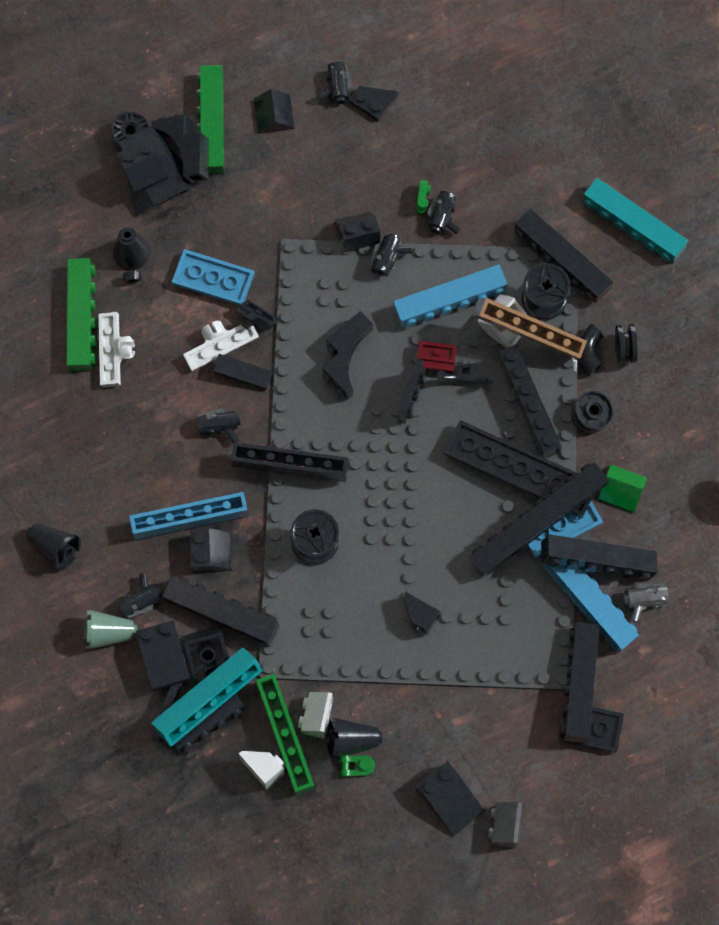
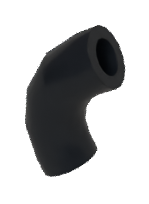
M590 324L580 336V338L587 342L579 362L590 376L597 372L604 363L596 353L597 344L604 336L594 324Z

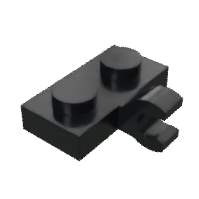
M249 299L241 303L237 309L247 319L241 325L247 330L256 323L258 327L268 331L276 326L279 320Z

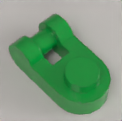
M420 180L416 203V213L418 215H424L428 207L426 196L430 194L431 185H428L426 180Z
M370 756L339 757V763L341 764L340 777L342 778L369 776L375 770V762ZM349 763H355V770H349Z

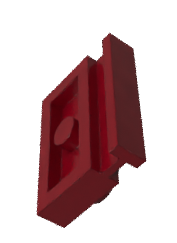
M419 340L417 359L424 360L426 370H443L446 373H454L457 345Z

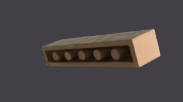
M488 298L478 299L472 315L570 358L580 359L587 342L582 338Z

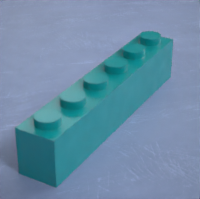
M596 178L584 193L582 201L586 207L599 212L602 218L609 219L618 229L628 232L634 240L644 243L647 249L660 254L663 260L674 263L686 248L688 239L600 179Z
M241 648L158 716L151 724L158 735L169 746H173L260 674L262 669L259 663L247 650Z

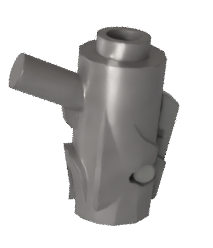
M639 583L637 588L627 589V593L623 594L624 605H628V608H634L631 621L638 623L641 611L647 607H652L653 609L668 606L669 604L668 588L664 584Z

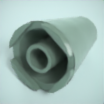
M92 610L85 611L88 617H84V639H87L88 644H84L85 649L133 640V636H137V624H134L133 620Z

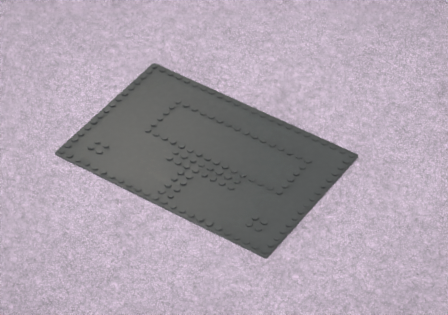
M283 239L281 241L277 311V319L279 320L276 331L270 447L348 457L349 465L346 482L269 472L262 615L270 614L276 617L280 627L270 647L260 643L259 665L262 672L259 674V677L263 678L275 674L276 679L565 690V684H569V677H566L567 665H571V658H568L569 646L572 647L573 640H570L569 637L570 629L574 628V602L541 565V556L535 559L528 546H526L486 577L470 558L473 549L479 545L483 547L488 543L487 539L495 533L499 535L504 531L502 528L511 521L513 523L516 522L522 512L532 510L535 507L534 504L540 499L443 455L459 421L462 420L540 456L498 360L499 351L506 348L490 337L477 322L479 319L472 316L477 301L471 303L466 308L453 309L449 314L436 315L429 321H419L411 327L400 326L393 308V301L500 265L508 284L507 291L503 295L514 297L525 311L521 302L524 278L527 272L534 266L546 263L542 255L538 251L534 252L531 248L401 243L400 246H412V254H400L398 258H395L394 261L396 263L388 276L382 277L374 274L370 268L375 245L344 252L341 241ZM570 283V292L564 311L558 317L540 321L578 337V289ZM495 296L488 297V299L493 301L497 298ZM361 311L373 323V331L359 343L352 355L349 364V379L353 388V396L347 400L344 396H339L335 391L336 387L332 383L328 384L322 377V367L336 356H332L328 352L326 339ZM521 337L515 345L519 348L562 446L560 453L546 459L576 472V426L571 418V408L577 400V358H570ZM419 340L457 345L454 373L445 372V374H456L457 360H463V362L476 361L475 376L487 377L488 374L495 376L492 384L445 382L437 379L438 371L426 370L423 385L419 384L420 394L417 402H414V411L411 419H407L406 424L398 422L399 408L417 359ZM462 369V374H470V370ZM312 509L324 510L332 515L338 523L340 532L338 550L333 558L317 565L305 563L296 556L292 549L290 533L292 523L296 517L304 511ZM406 592L440 611V616L428 635L425 633L421 635L413 630L404 602V594Z

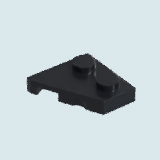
M359 86L349 98V103L379 122L399 96V92Z

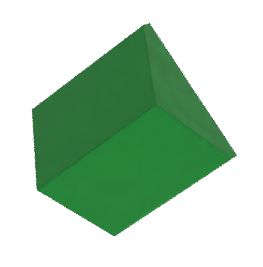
M610 465L606 476L610 483L601 490L598 500L634 513L647 477Z

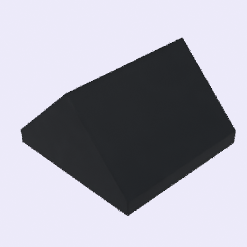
M269 89L254 98L258 133L295 129L290 94Z

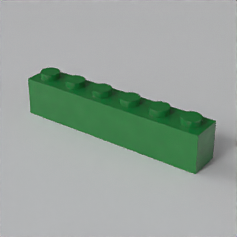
M222 65L200 66V73H197V84H200V89H197V100H200V106H197V116L201 117V123H197V131H200L209 138L208 174H224Z
M90 258L68 259L67 367L69 371H92V364H95V353H92V347H95V335H92V329H95V317H92V311H95L96 305L95 300H92V294L96 292L95 282H92V276L96 275L95 265H92Z
M275 674L256 680L295 795L297 796L315 789Z

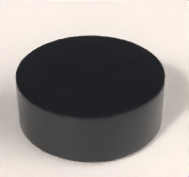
M129 271L123 273V281L126 283H136L142 280L141 272Z

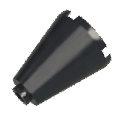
M126 227L120 230L113 248V257L121 268L126 270L139 269L148 262L150 247L140 234L134 229Z
M39 523L30 525L26 532L30 543L56 569L64 570L69 567L76 558L73 555L76 551L79 552L81 548V539L77 535Z
M339 718L328 720L327 737H329V743H327V749L330 757L335 758L379 746V743H382V731H379L378 727Z

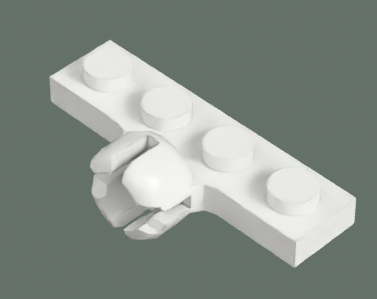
M117 312L99 314L101 387L120 386V362L123 359L133 358L135 355V351H132L135 348L134 340L130 336H119V314Z
M214 321L211 326L215 333H213L209 324L204 326L201 333L205 343L183 354L191 371L193 372L216 360L218 354L226 355L258 339L259 335L254 326L247 330L240 325L227 331L221 321Z

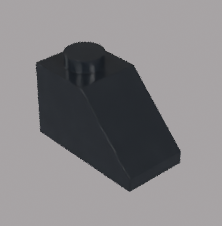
M406 592L404 594V602L413 630L421 635L423 633L428 635L440 616V611Z

